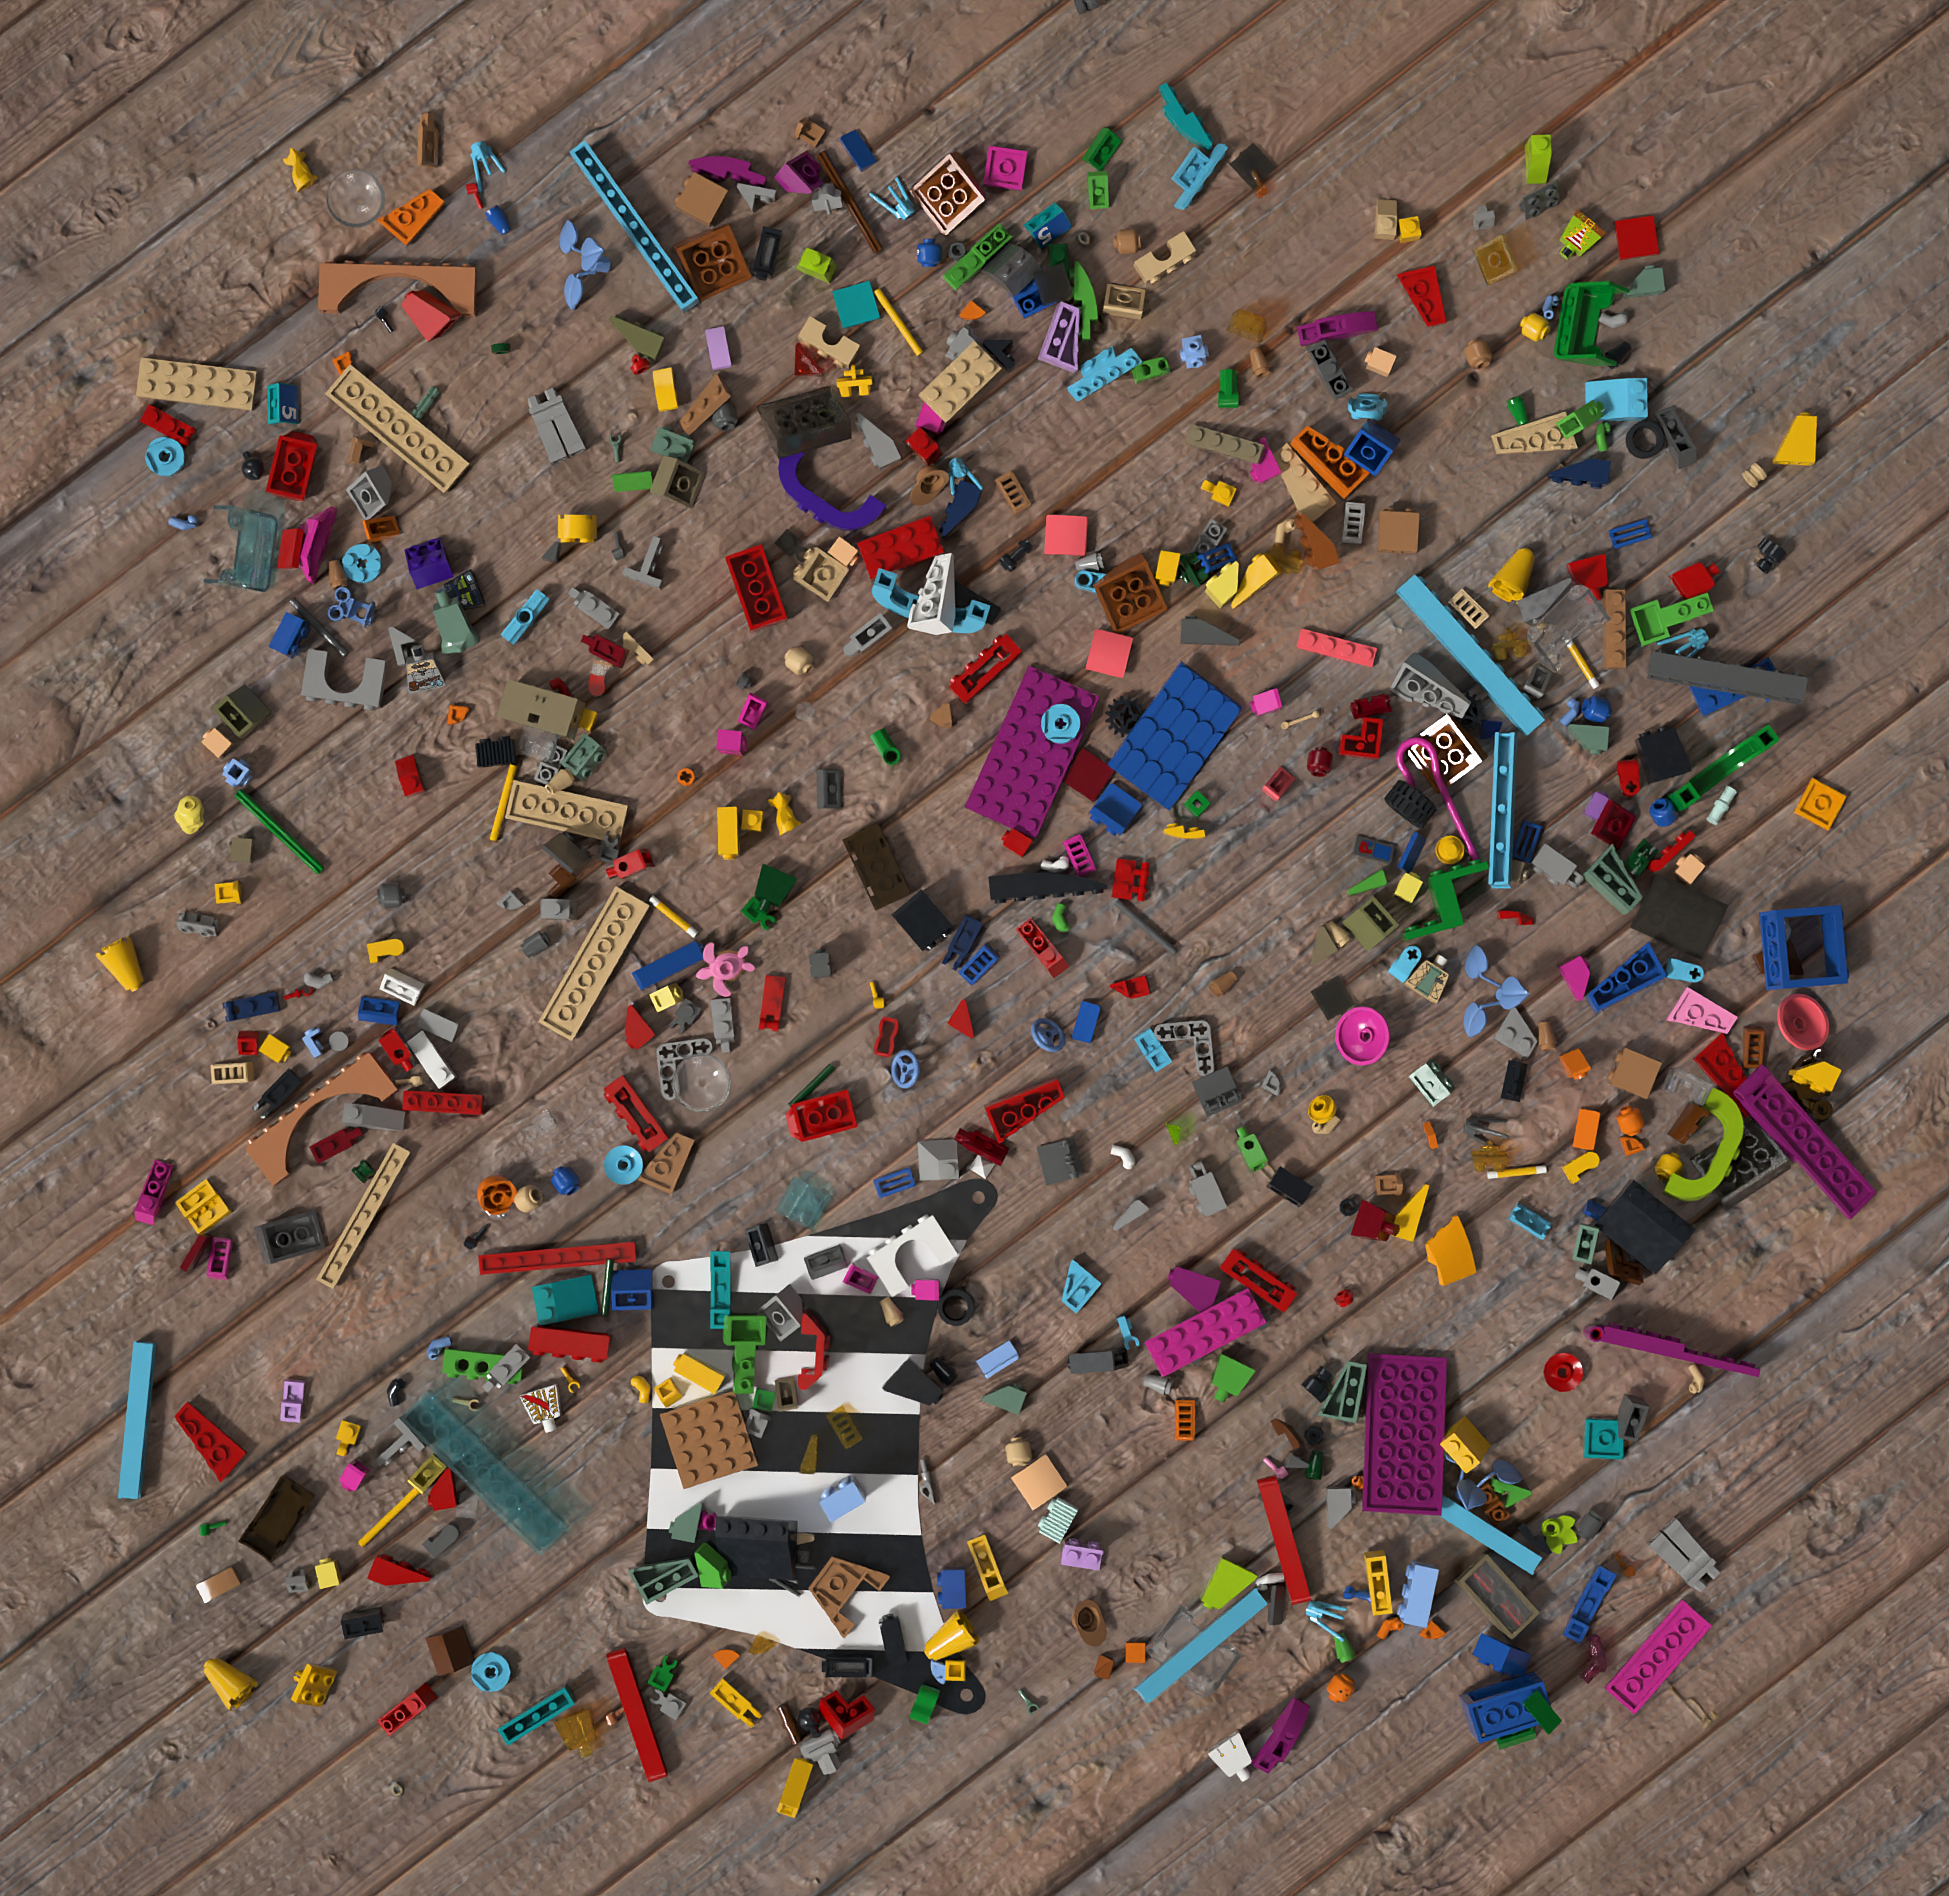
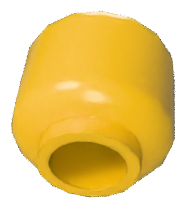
M1536 313L1524 316L1520 323L1522 334L1535 342L1541 339L1544 340L1551 328L1549 321Z
M1672 1152L1670 1154H1662L1655 1166L1656 1176L1667 1183L1672 1173L1680 1175L1684 1168L1683 1162L1680 1160L1681 1157Z

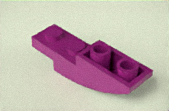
M709 156L692 159L688 163L693 173L695 172L699 175L704 173L716 182L721 180L726 182L728 175H731V179L738 182L744 180L749 182L748 185L765 188L767 178L752 172L751 163L731 157Z
M1368 311L1317 319L1314 323L1297 326L1300 345L1304 347L1319 343L1322 340L1329 341L1337 338L1342 340L1378 331L1375 312Z
M1295 1697L1291 1700L1272 1726L1274 1732L1251 1763L1254 1767L1269 1774L1278 1761L1281 1763L1284 1761L1304 1726L1310 1709L1309 1704Z

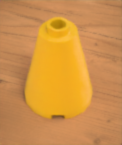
M1528 548L1518 549L1494 575L1488 587L1492 586V592L1496 596L1510 603L1512 600L1519 601L1525 598L1535 561L1533 552Z
M128 935L126 936V941L118 939L103 947V953L100 954L97 951L95 955L126 990L130 989L133 992L142 987L141 983L144 980L132 938Z
M960 1610L954 1612L926 1642L924 1652L930 1660L932 1658L935 1661L980 1643L978 1634L976 1636L973 1634L974 1626L963 1612L960 1613Z
M218 1657L215 1659L210 1658L204 1664L205 1675L229 1711H233L232 1707L237 1709L245 1703L253 1694L250 1691L253 1686L255 1688L258 1686V1682L254 1678Z

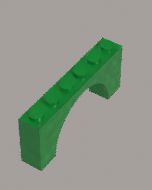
M1769 724L1759 728L1667 795L1666 798L1673 802L1677 812L1685 810L1724 778L1780 741L1779 737Z

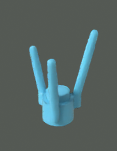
M485 141L474 143L471 146L473 153L470 154L480 193L482 192L477 159L478 161H483L489 175L492 174L486 160L489 158V155L503 173L505 172L502 164L492 152L491 147L486 146Z
M898 177L895 180L905 200L902 201L894 189L888 186L889 191L899 203L895 207L897 211L872 192L869 193V196L893 213L897 219L902 218L904 221L915 212L914 204L910 201Z
M955 457L950 461L949 468L951 471L948 472V475L950 477L952 495L955 494L954 477L961 478L966 474L980 490L983 489V486L971 473L969 467L965 466L961 458Z
M1700 628L1697 631L1692 629L1689 632L1659 641L1657 644L1662 645L1690 636L1688 638L1689 642L1678 648L1675 652L1679 653L1692 645L1695 649L1687 656L1692 658L1699 650L1705 647L1704 644L1709 642V638L1706 632Z
M1311 1600L1306 1610V1615L1310 1616V1621L1317 1623L1330 1634L1344 1642L1345 1639L1318 1618L1322 1619L1324 1614L1343 1620L1344 1616L1328 1611L1326 1608L1346 1611L1347 1608Z

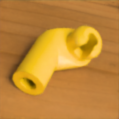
M633 1376L631 1385L640 1391L639 1402L648 1403L650 1384L642 1376Z

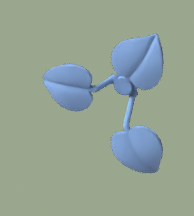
M566 220L560 234V248L564 253H570L571 249L581 253V266L586 271L578 273L576 276L575 274H570L565 282L564 295L566 302L572 310H575V306L579 303L583 294V283L580 278L589 274L595 275L596 271L608 272L610 269L609 257L602 256L605 250L593 238H586L582 248H576L574 244L578 240L577 229L570 220Z
M1475 945L1467 956L1465 963L1466 973L1472 979L1480 976V978L1499 987L1496 991L1498 1001L1482 1004L1480 1007L1477 1003L1473 1002L1467 1007L1463 1022L1465 1031L1470 1038L1481 1033L1486 1026L1487 1015L1483 1010L1485 1007L1501 1005L1504 1009L1510 1010L1518 1006L1530 994L1516 977H1508L1502 985L1484 976L1483 972L1488 969V958L1485 951L1478 945Z
M1444 1449V1457L1450 1462L1456 1463ZM1495 1460L1492 1464L1494 1470L1475 1485L1470 1479L1463 1480L1465 1472L1461 1469L1460 1479L1458 1480L1454 1495L1463 1503L1466 1510H1470L1485 1504L1487 1501V1496L1480 1486L1492 1475L1497 1474L1501 1482L1516 1484L1523 1479L1520 1472L1508 1461Z

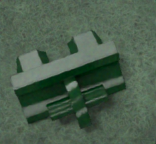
M1197 551L1180 556L1179 559L1183 566H1178L1177 569L1180 574L1176 576L1177 580L1183 578L1185 584L1192 581L1195 588L1203 585V582L1210 577V573L1205 574V567L1199 571L1194 567V564L1201 561L1197 557L1199 555Z
M1643 838L1623 862L1624 868L1637 878L1659 850Z

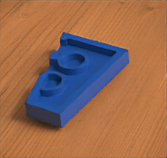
M1688 686L1702 717L1746 697L1745 695Z

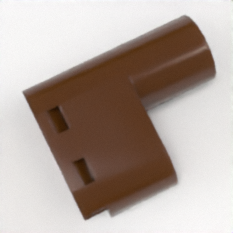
M561 864L556 865L548 874L557 883L548 893L555 899H558L576 880V877Z

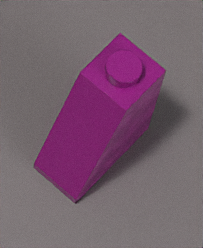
M1178 1266L1170 1269L1167 1280H1170L1169 1284L1200 1313L1213 1307L1220 1280Z

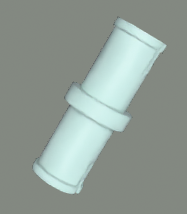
M1726 786L1719 800L1715 801V806L1706 820L1717 825L1724 812L1728 811L1729 804L1735 794H1737V791Z

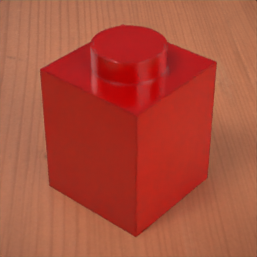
M1014 828L1011 831L1007 830L1001 839L1004 841L1002 846L1021 858L1033 841Z

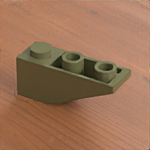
M616 314L614 317L610 315V322L638 355L657 362L665 343V338L662 337L663 334L653 329L651 332L645 330V326L637 322L633 324L626 322L627 319L623 316Z

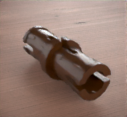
M788 1703L783 1704L785 1713L781 1706L777 1707L776 1710L783 1722V1729H786L791 1744L794 1745L797 1743L794 1735H796L798 1742L802 1741L803 1738L797 1728V1721L793 1719Z

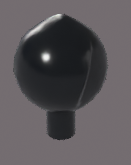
M245 451L242 454L245 459L241 468L242 473L249 480H259L265 474L264 464L261 459L252 457L249 451Z
M812 1707L803 1708L798 1715L800 1727L805 1731H811L814 1738L821 1736L819 1731L822 1721L820 1712Z

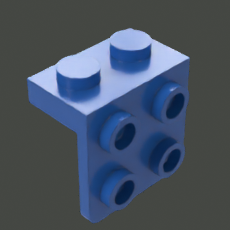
M1111 783L1088 814L1091 815L1090 819L1096 824L1102 823L1105 825L1107 832L1113 836H1116V834L1121 836L1140 809L1141 803Z

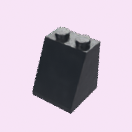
M1669 726L1658 728V733L1644 732L1639 734L1640 738L1635 740L1648 785L1692 771L1676 728L1670 729Z
M922 889L892 914V917L922 952L925 949L929 952L937 945L935 941L940 936L944 939L952 932L950 930L952 925Z
M910 1357L882 1386V1389L886 1392L929 1406L932 1403L936 1405L944 1397V1394H942L944 1388Z

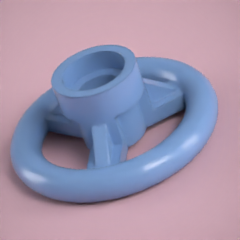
M1039 1018L1033 1022L1031 1034L1039 1047L1049 1052H1058L1064 1047L1065 1035L1058 1024L1047 1018ZM1040 1024H1047L1051 1026L1053 1030L1044 1029L1040 1026ZM1058 1034L1060 1041L1057 1046H1054L1052 1039Z
M907 1049L901 1050L895 1055L891 1066L893 1080L901 1088L912 1087L920 1073V1064L914 1052ZM907 1055L912 1061L906 1062L902 1056ZM898 1064H899V1066L901 1067V1068H900V1070H901V1078H900V1079H899L898 1073H897V1066H898ZM909 1077H912L911 1080L906 1083V1080Z

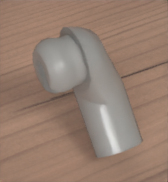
M1621 311L1619 314L1611 317L1602 312L1598 321L1611 328H1617L1627 323L1628 314L1625 311Z

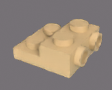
M817 547L810 548L804 555L806 560L803 565H798L794 570L793 574L795 577L793 580L829 602L849 569Z

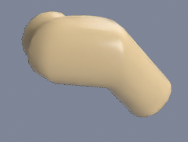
M1286 519L1277 525L1276 544H1284L1285 534L1296 529L1294 519Z
M1334 1115L1326 1123L1318 1124L1314 1122L1312 1124L1313 1132L1316 1134H1330L1341 1120Z
M1697 1363L1688 1367L1694 1377L1693 1383L1689 1385V1390L1693 1394L1703 1390L1705 1381L1702 1371Z

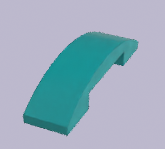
M710 1251V1329H724V1317L731 1313L730 1251Z

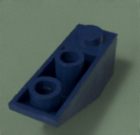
M1591 458L1550 472L1547 478L1552 479V482L1555 483L1569 481L1574 486L1588 484L1590 488L1602 489V487L1608 485L1611 461Z
M962 480L959 481L958 485L955 484L953 502L948 503L945 512L949 514L947 521H942L939 532H942V538L945 539L976 509L982 492L978 486Z

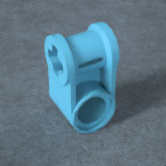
M1082 570L1075 576L1074 584L1080 590L1097 594L1093 584L1106 574ZM1079 576H1086L1089 580L1088 584H1080L1078 581Z
M1416 946L1406 947L1387 972L1404 983L1421 958L1420 949ZM1415 950L1416 959L1411 958L1409 960L1407 952Z
M1668 958L1665 970L1666 978L1688 982H1699L1703 978L1704 971L1700 966ZM1695 968L1699 974L1692 979V975L1689 972Z

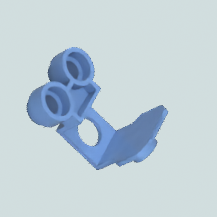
M340 587L335 591V598L339 605H333L329 608L328 616L331 620L338 622L347 617L362 623L364 628L372 624L376 610L374 601H371L370 605L356 601L351 598V592L345 587ZM343 592L347 593V597L345 599H341L340 597L341 593ZM360 607H364L367 610L366 616L363 619L358 618L356 615V611ZM336 610L340 611L339 617H334L333 615Z

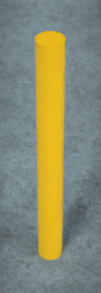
M880 288L875 290L874 294L917 356L921 355L923 350Z
M510 764L489 840H498L517 770L515 765Z
M413 1488L358 1541L359 1545L364 1547L420 1492Z

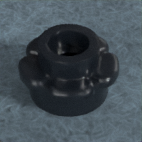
M1310 1426L1305 1431L1304 1437L1310 1445H1315L1323 1441L1324 1433L1321 1428Z

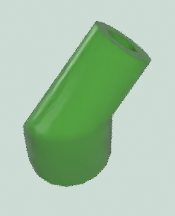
M1608 422L1597 425L1596 441L1599 451L1608 450L1605 433H1609L1611 430Z
M1057 903L1052 921L1057 930L1067 932L1070 924L1063 917L1066 906Z

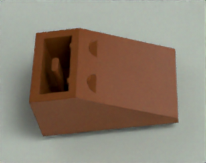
M1296 512L1294 523L1296 528L1301 530L1302 536L1299 538L1302 547H1305L1308 555H1305L1308 566L1320 570L1340 563L1335 544L1303 513Z

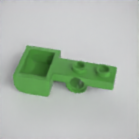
M1708 593L1664 608H1660L1658 600L1629 609L1642 647L1670 638L1667 627L1714 612Z
M725 1315L723 1342L726 1345H735L732 1356L734 1394H754L756 1345H765L766 1315Z

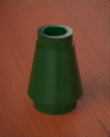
M1312 1451L1308 1462L1309 1467L1305 1470L1306 1478L1321 1480L1322 1476H1324L1323 1452Z

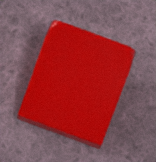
M239 1031L237 1037L238 1054L258 1055L259 1032Z

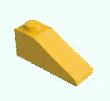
M1160 551L1155 574V581H1158L1159 585L1170 586V583L1174 584L1180 553Z
M1259 553L1252 559L1253 563L1248 566L1231 604L1233 609L1241 606L1283 572L1269 553L1263 555Z
M1423 1184L1395 1214L1394 1224L1399 1225L1400 1230L1394 1237L1414 1241L1429 1185Z
M984 1534L967 1541L990 1601L1007 1595V1588L986 1535Z
M1383 1550L1364 1552L1373 1616L1393 1613L1386 1555Z

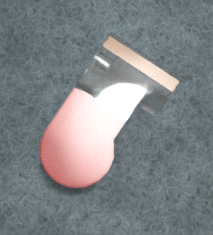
M594 659L588 690L593 696L600 697L605 694L607 671L613 672L614 665L606 661Z

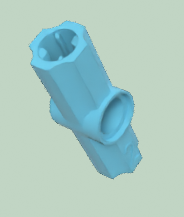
M536 589L523 607L517 611L516 616L501 633V636L515 645L528 627L534 623L536 617L550 599ZM525 612L530 613L529 621L522 622L520 619L521 615Z

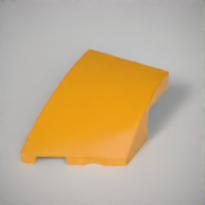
M1453 1215L1451 1217L1452 1220L1445 1228L1441 1227L1436 1235L1425 1244L1428 1262L1437 1266L1439 1284L1443 1286L1477 1273L1467 1235L1457 1215Z

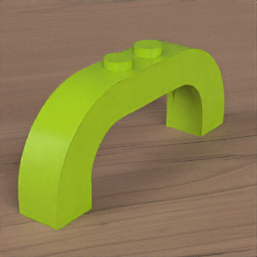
M1716 1088L1711 1089L1702 1108L1715 1115L1721 1121L1724 1135L1706 1175L1697 1180H1689L1672 1173L1662 1195L1677 1201H1696L1708 1196L1720 1184L1724 1176L1728 1177L1732 1169L1730 1163L1732 1159L1736 1160L1740 1152L1738 1146L1743 1135V1118L1736 1103L1728 1095Z

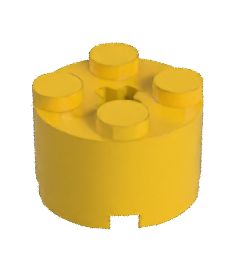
M558 515V538H560V542H575V539H580V542L594 543V539H597V515H592V519L591 515H564V519L563 515Z

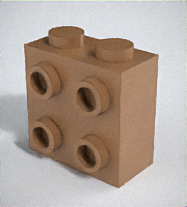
M694 172L692 176H688L685 180V189L683 193H678L674 201L676 203L675 207L679 212L711 228L728 198L729 192L727 189Z
M1384 508L1383 511H1380L1378 514L1376 552L1416 554L1418 549L1419 513H1415L1413 509H1403V512H1395L1394 508Z
M1622 1048V1051L1618 1050L1614 1060L1617 1062L1615 1068H1611L1607 1076L1608 1084L1640 1098L1647 1099L1662 1063L1627 1048Z

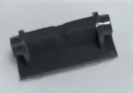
M1508 1060L1500 1098L1520 1102L1528 1064Z

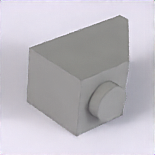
M1326 1487L1328 1529H1333L1352 1509V1503H1355V1492H1351L1350 1487Z

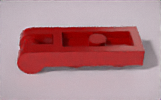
M150 404L140 419L141 423L186 447L190 444L189 440L192 434L195 435L197 429ZM181 429L185 430L182 437L179 436Z
M1691 830L1686 833L1682 831L1675 838L1676 843L1672 846L1670 844L1661 851L1663 855L1658 860L1649 862L1647 865L1648 870L1651 872L1661 870L1695 837Z
M769 975L765 977L759 1021L760 1030H765V1028L776 1032L779 1030L785 977ZM767 1015H773L774 1020L767 1021Z

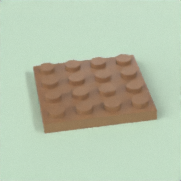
M733 1391L660 1414L683 1489L759 1465L737 1395Z

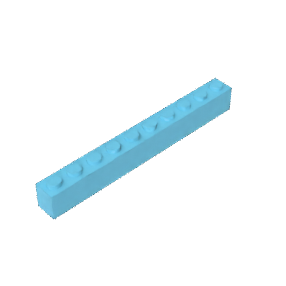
M584 141L569 151L571 157L683 314L699 303L697 296L588 143Z
M1413 575L1396 593L1524 737L1529 735L1545 720L1543 712L1538 707L1534 708L1530 704L1531 699L1524 692L1521 693L1516 688L1518 687L1517 683L1511 677L1508 679L1505 676L1503 667L1499 663L1495 664L1490 659L1492 655L1485 648L1483 650L1480 648L1477 638L1473 634L1469 635L1464 630L1466 626L1459 619L1455 620L1452 616V610L1447 605L1443 606L1438 601L1440 597L1433 590L1429 591L1426 587V581L1421 576Z

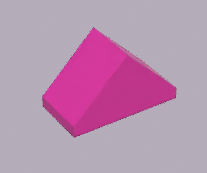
M750 692L738 722L755 730L769 704L768 701Z
M852 1263L843 1283L871 1294L879 1277Z

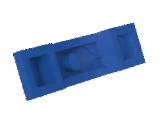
M1600 1565L1597 1567L1571 1613L1563 1632L1564 1636L1581 1644L1606 1591H1609L1617 1574Z

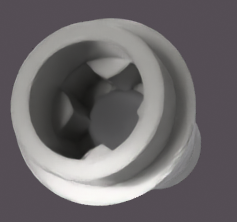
M1095 552L1075 560L1077 572L1082 570L1100 571V569L1105 568L1102 553L1097 554Z
M1146 1374L1143 1385L1162 1395H1170L1174 1380L1169 1379L1168 1376L1162 1378V1376Z

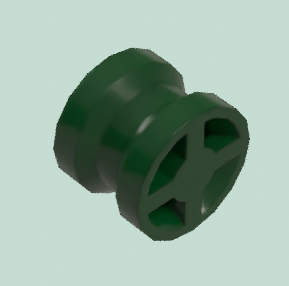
M364 1159L360 1161L357 1167L351 1169L355 1176L364 1184L368 1181L369 1176L376 1174V1171Z

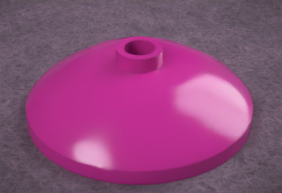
M1356 1007L1347 1011L1340 1018L1336 1027L1335 1041L1337 1048L1347 1061L1355 1065H1370L1379 1061L1385 1055L1390 1044V1028L1386 1019L1380 1012L1370 1007ZM1367 1033H1370V1039H1367Z

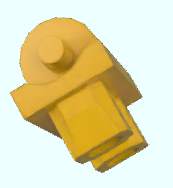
M852 364L851 370L844 371V377H852L837 378V388L840 390L841 397L852 396L851 386H859V395H870L872 375L856 377L857 375H863V369L855 370V364Z

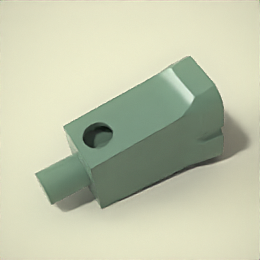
M446 588L436 590L435 595L438 603L434 604L433 613L442 638L441 648L443 654L460 653L479 643L480 635L470 624L458 596L450 599Z

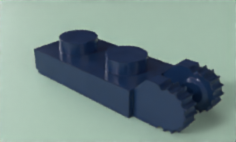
M965 915L948 947L949 950L942 964L946 965L950 960L952 952L959 955L953 965V970L957 971L983 923Z

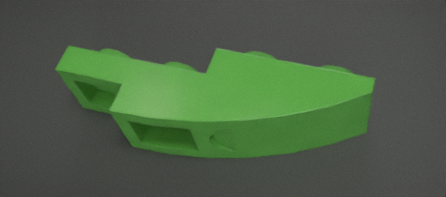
M1000 223L997 224L964 257L952 266L942 278L955 291L958 290L966 281L972 279L1012 239V236Z
M1074 261V267H1070V279H1074V286H1070V298H1074V304H1082V306H1078L1079 317H1082V325H1079L1078 337H1082V342H1090V323H1097L1098 321L1096 299L1087 274L1080 263Z

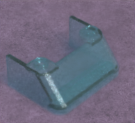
M214 505V510L228 513V525L232 530L238 531L234 568L224 569L220 574V579H204V583L239 590L267 591L271 582L278 530L276 517L238 506Z

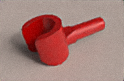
M474 183L466 184L467 194H474L479 210L483 209L477 185Z

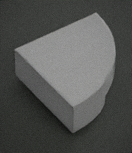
M511 890L496 903L507 910H516L524 906L523 902Z
M1269 1070L1260 1087L1278 1096L1280 1092L1279 1079L1273 1071Z

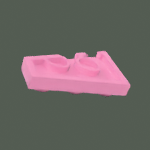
M1686 986L1666 1020L1728 1034L1738 1017Z

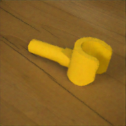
M870 982L874 1007L877 1009L884 1008V997L878 998L875 983Z
M565 1366L560 1368L569 1383V1391L574 1393L571 1388L572 1384H577L580 1389L579 1381L570 1376Z

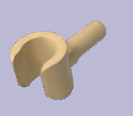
M420 1075L408 1079L395 1080L396 1085L412 1083L414 1088L424 1085L423 1078Z
M453 1397L452 1402L468 1406L472 1411L478 1410L470 1406L472 1402L479 1403L475 1398L463 1400Z

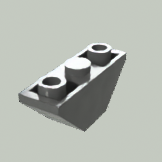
M1325 340L1307 349L1315 371L1324 387L1335 400L1353 391Z

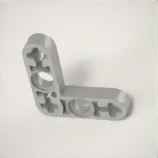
M1206 1021L1167 1023L1155 1027L1154 1036L1158 1041L1193 1039L1197 1073L1202 1077L1213 1073L1214 1062L1210 1025ZM1200 1023L1203 1024V1027H1207V1031L1203 1032L1204 1035H1200V1032H1193L1194 1036H1190L1191 1029L1189 1024H1193V1028H1198ZM1180 1025H1184L1188 1030L1184 1037L1178 1036L1176 1032L1177 1027ZM1170 1026H1174L1173 1034L1175 1038H1171V1034H1166L1165 1038L1157 1035L1160 1027H1164V1030L1167 1031L1171 1030ZM1199 1044H1207L1209 1051L1206 1054H1200L1198 1052ZM1210 1056V1060H1206V1065L1210 1066V1070H1207V1074H1204L1199 1069L1203 1066V1060L1198 1061V1057Z
M702 1038L666 1043L657 1048L656 1055L661 1092L665 1099H676L680 1092L676 1060L709 1055L713 1050V1044L710 1040ZM704 1041L706 1045L710 1046L706 1049V1053H703V1050H696L697 1054L693 1055V1042H696L695 1046H701ZM683 1044H687L690 1047V1053L686 1056L681 1055L679 1052V1048ZM676 1045L678 1057H674V1053L668 1054V1058L660 1055L663 1047H666L667 1050H674L672 1046ZM666 1066L672 1067L674 1071L673 1075L669 1078L665 1077L662 1073L663 1068ZM675 1079V1083H671L672 1089H676V1092L673 1093V1097H670L669 1094L665 1093V1090L668 1089V1083L664 1084L663 1080L670 1081Z

